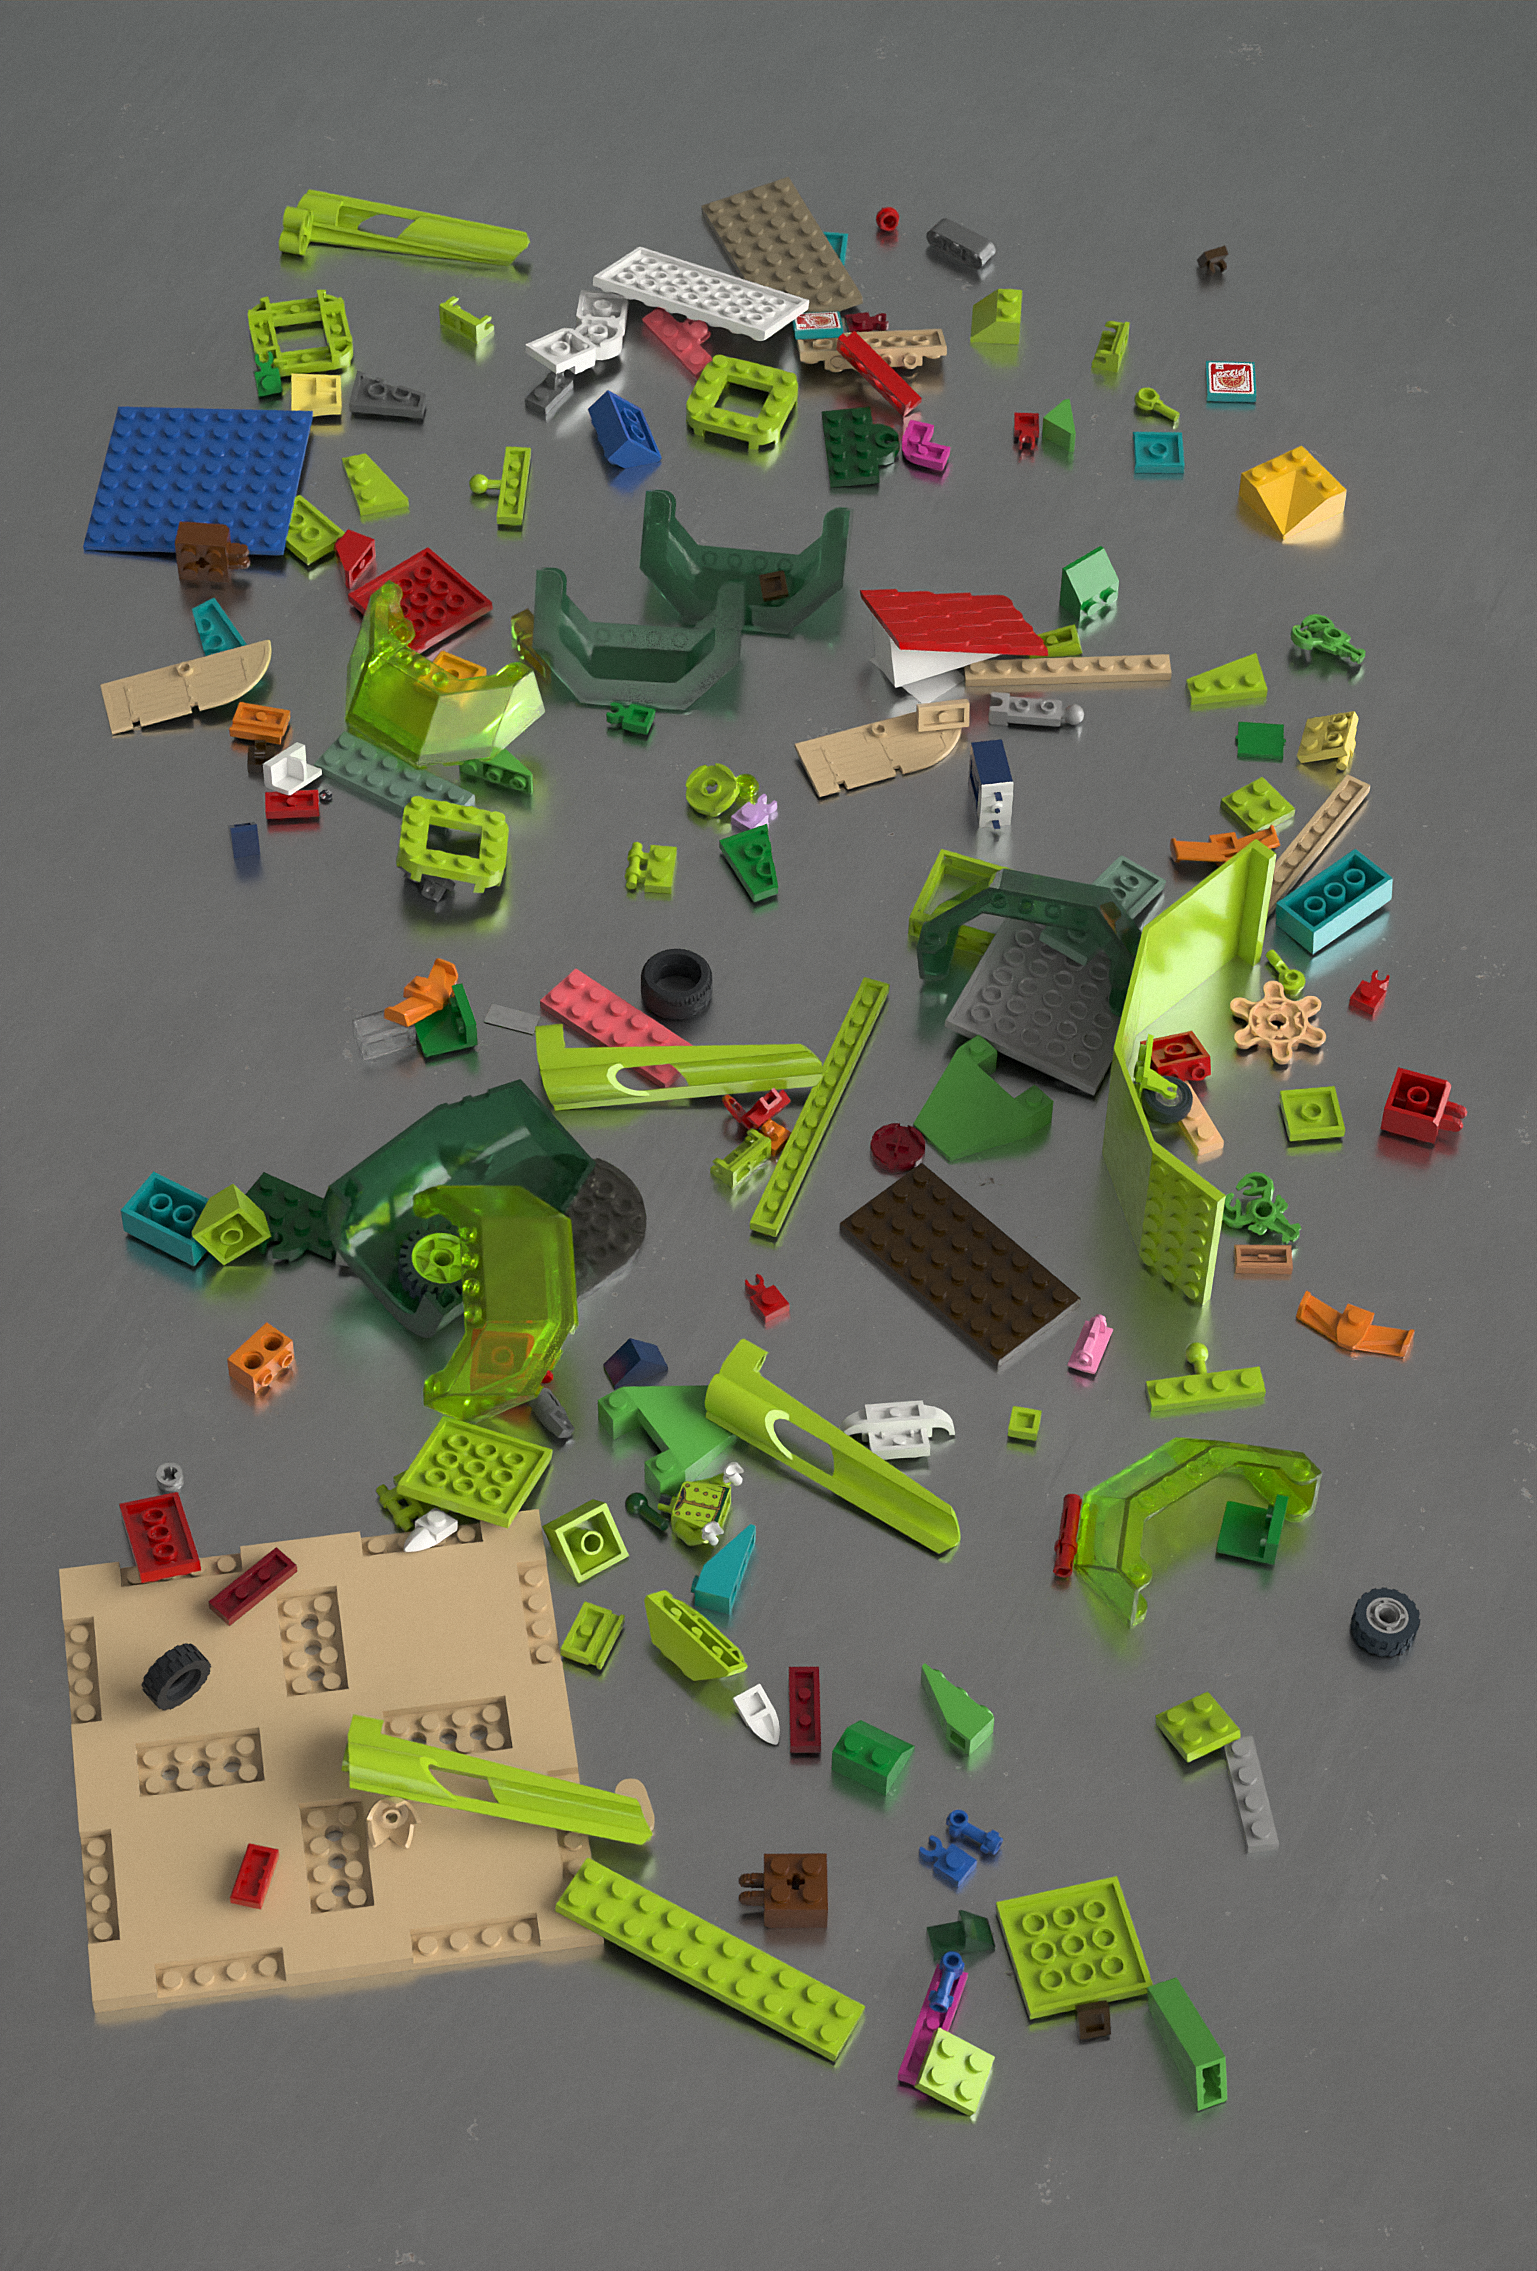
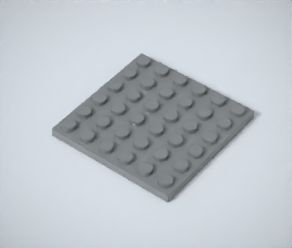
M1011 907L948 1015L944 1027L970 1039L979 1034L998 1052L1095 1095L1112 1064L1114 1045L1135 962L1103 948L1084 966L1039 940L1041 932L1049 923Z

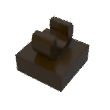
M1226 246L1203 252L1197 259L1199 268L1207 267V273L1210 276L1216 272L1214 265L1220 268L1221 273L1227 269V264L1224 261L1228 255Z
M784 570L759 575L764 602L789 597Z
M255 740V746H248V772H263V763L275 756V746L266 745V740Z
M1106 2000L1075 2006L1077 2034L1080 2040L1111 2034L1110 2009Z

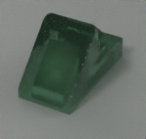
M958 1910V1920L956 1922L926 1928L933 1961L941 1960L942 1956L944 1957L947 1952L951 1951L957 1952L962 1956L995 1949L988 1918L964 1910Z

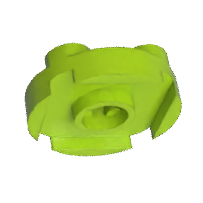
M714 763L715 765L708 767L706 764L699 766L689 775L685 785L687 787L686 799L691 807L698 813L710 817H717L721 812L728 809L740 792L732 771L719 763ZM709 785L711 787L717 785L716 791L711 794H708V790L706 788Z

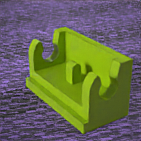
M453 296L446 302L439 305L440 324L475 344H478L494 330L493 324H487L492 317L485 315L478 319L462 310L461 306L457 304L452 306L458 301V298Z
M1107 321L1105 323V327L1113 328L1116 331H1102L1091 368L1118 372L1128 342L1130 322Z
M751 1128L748 1130L747 1134L749 1135L745 1138L744 1142L724 1159L716 1158L712 1161L715 1165L710 1168V1173L732 1189L771 1157V1139L763 1136L755 1129Z

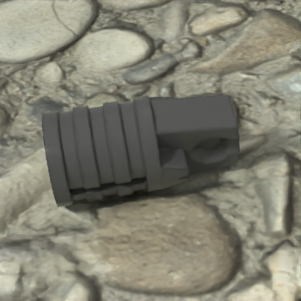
M542 1388L530 1397L528 1405L550 1432H553L558 1438H568L571 1436L575 1429L567 1417L566 1410L557 1401L549 1388Z

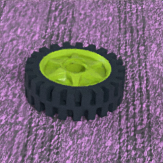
M440 1223L439 1229H436L435 1224H428L427 1231L422 1226L417 1229L416 1234L412 1232L408 1236V1240L405 1239L402 1244L398 1260L400 1283L403 1282L402 1287L405 1292L410 1290V1297L415 1299L419 1296V1303L425 1305L427 1300H429L430 1307L436 1308L437 1302L442 1303V1308H449L450 1302H452L454 1307L458 1306L461 1303V1299L466 1302L470 1299L471 1295L474 1296L481 1285L485 1264L480 1243L477 1244V1239L473 1235L468 1238V1231L465 1229L458 1233V1226L451 1225L449 1230L446 1229V1223Z

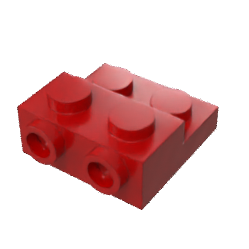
M1188 1031L1154 1038L1150 1069L1160 1076H1172L1182 1081H1201L1206 1076L1211 1075V1059L1194 1032ZM1147 1040L1140 1041V1044L1146 1045Z

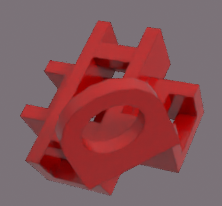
M775 1088L764 1097H761L748 1112L732 1096L725 1095L722 1098V1102L738 1123H742L748 1130L751 1128L758 1130L769 1118L772 1119L791 1102L784 1089L778 1093Z

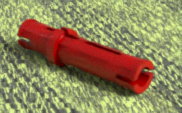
M1067 1494L1064 1496L1059 1537L1054 1545L1056 1559L1053 1572L1056 1576L1063 1578L1072 1575L1073 1559L1078 1551L1076 1538L1083 1499H1080V1496L1077 1494Z

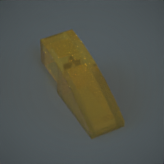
M527 608L511 616L512 636L517 640L518 655L546 684L551 683V658L548 640L537 618Z

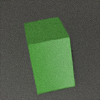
M1064 399L1043 417L1042 436L1069 452L1074 451L1076 432L1070 399Z

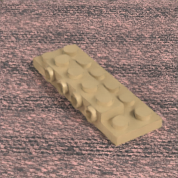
M942 329L856 332L891 368L913 369L916 366H922V356L936 359L947 355V345ZM844 333V335H845L846 337L851 334V333ZM838 338L796 340L800 361L808 364L823 361L825 370L831 372H840L843 369L856 370L836 350Z

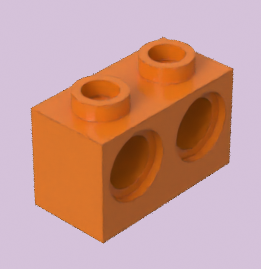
M266 1322L227 1358L229 1376L255 1394L262 1387L269 1385L273 1377L282 1368H286L291 1364L294 1358L293 1340Z

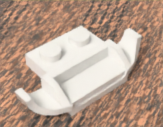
M923 1400L866 1404L865 1409L854 1412L846 1417L838 1428L848 1436L861 1433L862 1442L868 1441L869 1450L883 1460L930 1456L928 1437H932L933 1427L945 1428L949 1435H955L953 1421L950 1416L937 1407L924 1405Z

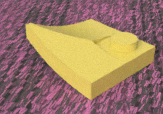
M291 374V411H313V417L332 414L341 415V375Z

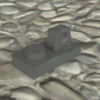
M551 371L542 383L525 398V406L546 415L573 387V380L564 377V371L557 374Z
M401 866L397 867L405 873L404 878L418 884V881L410 879L411 873ZM422 874L421 880L425 884L421 895L438 902L446 890L453 891L456 883L451 879Z

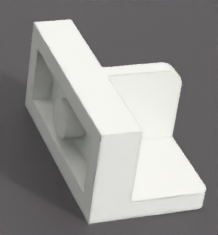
M298 742L263 763L265 787L285 795L293 794L322 775V769L306 764L305 745Z

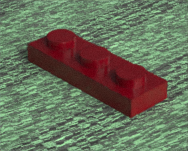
M276 1547L208 1601L209 1608L228 1626H231L298 1572L297 1565Z
M819 1666L789 1667L790 1753H821Z

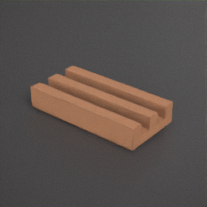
M1234 1245L1235 1273L1292 1274L1291 1245ZM1241 1255H1258V1257ZM1269 1256H1286V1257H1269Z

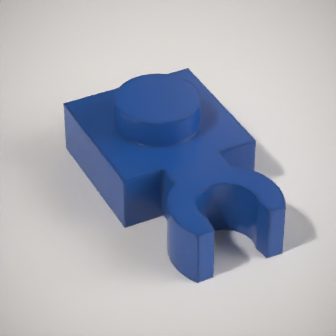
M931 1835L928 1844L935 1849L928 1851L921 1846L919 1848V1857L926 1862H935L933 1872L959 1888L976 1868L977 1860L954 1844L945 1849L942 1847L941 1840Z

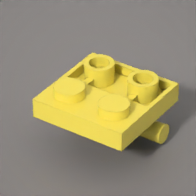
M1355 711L1307 719L1297 753L1300 763L1339 757L1336 767L1339 770H1345L1349 758L1353 756L1356 745L1354 739L1357 731L1358 716Z

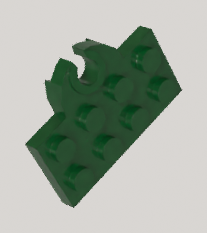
M870 406L821 411L830 488L880 483L878 465H888L895 462L894 458L900 450L898 433L890 426L873 424Z
M265 1172L262 1173L245 1194L264 1212L271 1237L255 1247L264 1254L267 1251V1244L269 1242H281L279 1245L274 1246L272 1259H288L290 1263L299 1258L308 1249L332 1260L337 1253L338 1235H351L361 1223L360 1214Z

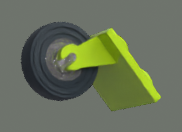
M1148 1034L1146 1045L1140 1044L1138 1061L1135 1063L1133 1078L1137 1082L1133 1084L1139 1101L1146 1113L1157 1121L1164 1123L1181 1121L1191 1110L1193 1103L1192 1091L1182 1080L1172 1076H1160L1150 1069L1154 1035Z

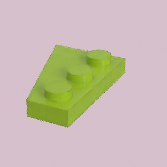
M366 453L341 458L342 467L360 516L409 506V499Z
M1257 653L1188 678L1185 685L1191 705L1267 697L1268 691Z

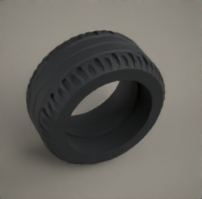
M680 948L666 949L651 956L643 966L641 971V996L646 1007L656 1015L672 1020L691 1018L702 1012L711 1000L713 989L712 971L707 961L697 953ZM670 976L687 977L697 983L696 986L684 992H669L656 984Z

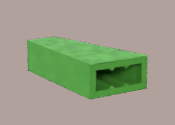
M1177 1977L1147 1987L1148 2009L1196 2109L1200 2111L1228 2101L1226 2056Z

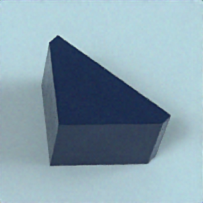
M255 822L228 825L234 858L261 855L258 828Z
M629 1338L603 1364V1368L614 1389L668 1371V1366L657 1345Z

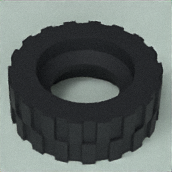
M192 1643L177 1645L165 1652L148 1669L147 1674L143 1678L142 1690L159 1709H174L193 1697L201 1689L208 1675H210L211 1664Z

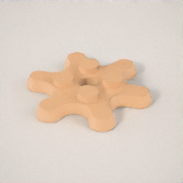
M1268 981L1263 987L1265 996L1261 1001L1251 1002L1241 997L1231 1001L1230 1009L1233 1015L1248 1022L1244 1029L1238 1030L1235 1033L1234 1041L1237 1047L1241 1049H1248L1256 1044L1263 1048L1270 1047L1274 1061L1283 1065L1292 1058L1293 1052L1291 1047L1304 1043L1316 1048L1325 1042L1326 1033L1320 1028L1311 1026L1308 1022V1018L1320 1010L1321 1001L1315 996H1306L1299 1001H1291L1284 996V988L1281 983ZM1281 1021L1284 1025L1277 1029V1026L1271 1022Z

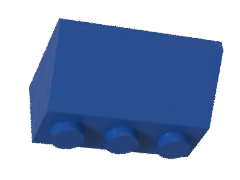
M609 390L588 408L592 419L591 424L597 431V439L603 446L604 456L608 462L623 468H630L659 462L662 459L641 408Z

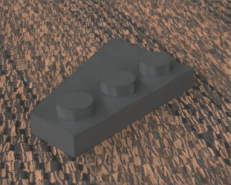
M357 371L349 402L350 412L423 418L426 406L425 393L401 385L394 387L385 384L384 379L377 377L373 380L365 377V373Z

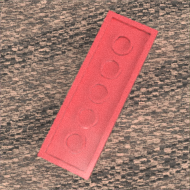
M578 969L572 971L540 1000V1008L599 1047L693 1046ZM671 1064L630 1067L660 1088H669L682 1076Z

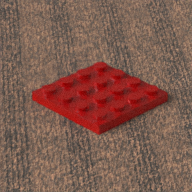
M429 547L348 594L349 602L412 658L493 609L492 601Z

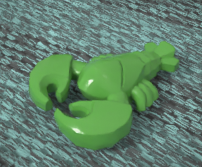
M1310 614L1304 618L1301 625H1295L1291 629V640L1301 649L1311 650L1312 648H1317L1320 651L1333 655L1350 657V661L1357 662L1358 664L1364 660L1366 651L1354 648L1349 643L1351 637L1344 631L1335 628L1333 622L1325 616ZM1309 626L1307 629L1300 631V629Z
M1253 1172L1246 1174L1238 1182L1236 1190L1240 1191L1244 1187L1251 1186L1250 1189L1244 1190L1243 1195L1261 1196V1198L1249 1201L1246 1206V1214L1242 1215L1240 1200L1237 1198L1235 1206L1231 1207V1201L1235 1195L1229 1193L1225 1197L1223 1223L1235 1229H1240L1244 1225L1253 1223L1248 1229L1254 1233L1263 1235L1267 1230L1282 1235V1243L1286 1245L1289 1242L1294 1243L1299 1237L1301 1226L1299 1223L1290 1225L1282 1214L1288 1208V1204L1284 1198H1281V1195H1277L1275 1202H1272L1274 1193L1273 1180L1264 1173Z

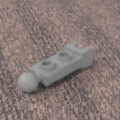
M992 692L990 697L988 723L991 725L1007 726L1008 722L1060 727L1061 719H1065L1069 724L1076 725L1082 722L1084 718V711L1080 706L1073 704L1063 709L1061 708V700L1009 697V693Z

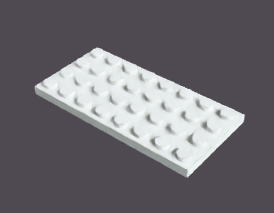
M638 247L593 277V286L601 288L604 292H614L630 300L636 299L644 302L647 306H658L664 308L669 313L683 314L688 319L701 320L713 327H723L735 334H745L751 336L756 341L766 340L808 310L809 300L643 247Z

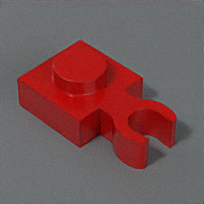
M1014 412V437H1019V449H1022V444L1026 442L1031 444L1032 450L1034 449L1035 437L1039 438V413Z
M1375 970L1371 975L1370 983L1364 980L1360 982L1350 997L1349 1005L1374 1015L1386 997L1387 991L1384 989L1388 987L1390 976L1387 975L1384 980H1378V970Z
M755 1275V1282L758 1285H751L747 1279L745 1280V1291L752 1295L750 1297V1305L765 1323L790 1310V1304L775 1285L768 1288L765 1287L764 1279L761 1275Z

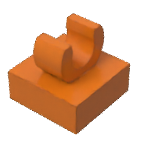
M770 1118L758 1131L763 1136L771 1139V1155L774 1157L784 1149L791 1135L789 1130Z

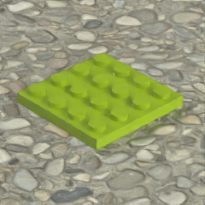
M443 1415L399 1481L397 1493L508 1529L551 1461L553 1450Z
M1117 1876L996 1902V1913L1029 2019L1075 2010L1076 2005L1104 2000L1111 2002L1147 1994V1987L1153 1985Z

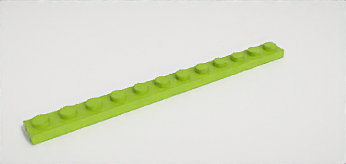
M867 977L863 978L822 1066L823 1076L817 1086L812 1087L750 1220L751 1230L777 1237L887 998L890 984Z

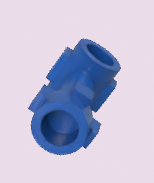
M963 1810L953 1811L946 1819L948 1833L953 1838H962L966 1835L982 1844L980 1850L986 1854L990 1852L995 1855L1000 1849L1003 1838L999 1836V1833L993 1829L991 1832L986 1833L968 1823V1815Z
M947 1952L944 1957H941L939 1969L942 1970V1977L937 1991L931 1990L928 1997L930 2001L929 2007L936 2012L945 2013L948 2007H952L954 1997L949 1994L954 1980L963 1974L965 1966L960 1954L957 1952Z

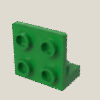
M462 983L452 985V997L448 998L449 1004L442 1010L413 1024L425 1057L478 1045L477 1024Z
M1277 1494L1275 1505L1269 1504L1268 1509L1227 1501L1216 1551L1274 1565L1289 1496Z

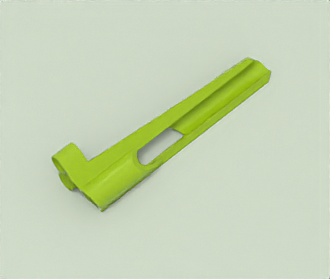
M309 189L300 199L297 207L287 206L284 211V229L279 239V251L304 256L309 241L509 266L531 242L527 233L523 231ZM381 214L414 221L397 238L358 230V226L363 221Z
M563 1023L535 1026L540 1077H542L545 1091L555 1111L769 1091L773 1088L780 1090L817 1086L823 1076L822 1061L802 1044L566 1048L563 1036ZM671 1064L682 1074L688 1086L636 1091L621 1085L616 1079V1074L622 1068Z
M744 1338L737 1343L723 1362L719 1374H715L709 1383L705 1397V1408L707 1410L705 1418L938 1554L958 1545L961 1541L960 1529L952 1506L762 1377L759 1371L769 1352ZM779 1418L785 1419L829 1444L834 1461L833 1475L830 1476L789 1452L781 1444L774 1432L773 1424L775 1420Z
M353 1714L341 1771L349 1772L351 1789L637 1845H643L652 1838V1831L645 1820L638 1800L635 1798L381 1734L384 1720ZM429 1769L487 1780L497 1803L453 1795L432 1776Z

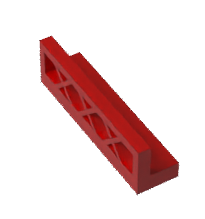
M855 331L847 337L844 333L838 337L836 350L903 418L921 403L922 398Z

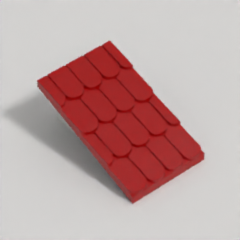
M897 589L860 590L861 599L871 612L876 662L895 688L1002 654L1048 656V649L1044 645L1042 638L1036 635L1033 627L1024 620L1022 613L1013 606L1012 600L1004 595L972 596L971 593L934 594L930 591L898 592Z

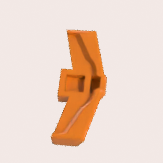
M1270 825L1268 829L1237 839L1235 832L1209 835L1208 842L1176 841V838H1172L1170 840V851L1174 862L1177 863L1181 860L1215 862L1216 865L1221 867L1255 839L1269 849L1274 850L1280 847L1274 825Z
M436 958L428 978L416 976L407 984L403 992V997L407 999L393 1007L385 1008L384 1019L408 1028L429 1015L442 1010L449 1003L448 998L452 992V985H455L458 979L455 965Z
M1307 1290L1296 1314L1297 1319L1331 1339L1338 1346L1351 1351L1359 1350L1404 1357L1415 1333L1414 1329L1408 1331L1371 1325L1375 1313L1348 1303L1343 1314L1312 1296L1311 1292Z

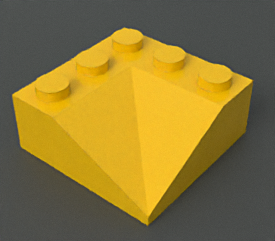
M1301 445L1241 473L1239 496L1284 540L1344 511L1347 490Z

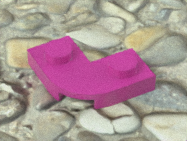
M910 419L902 437L903 455L914 464L943 471L950 455V447L930 442L934 433V425Z

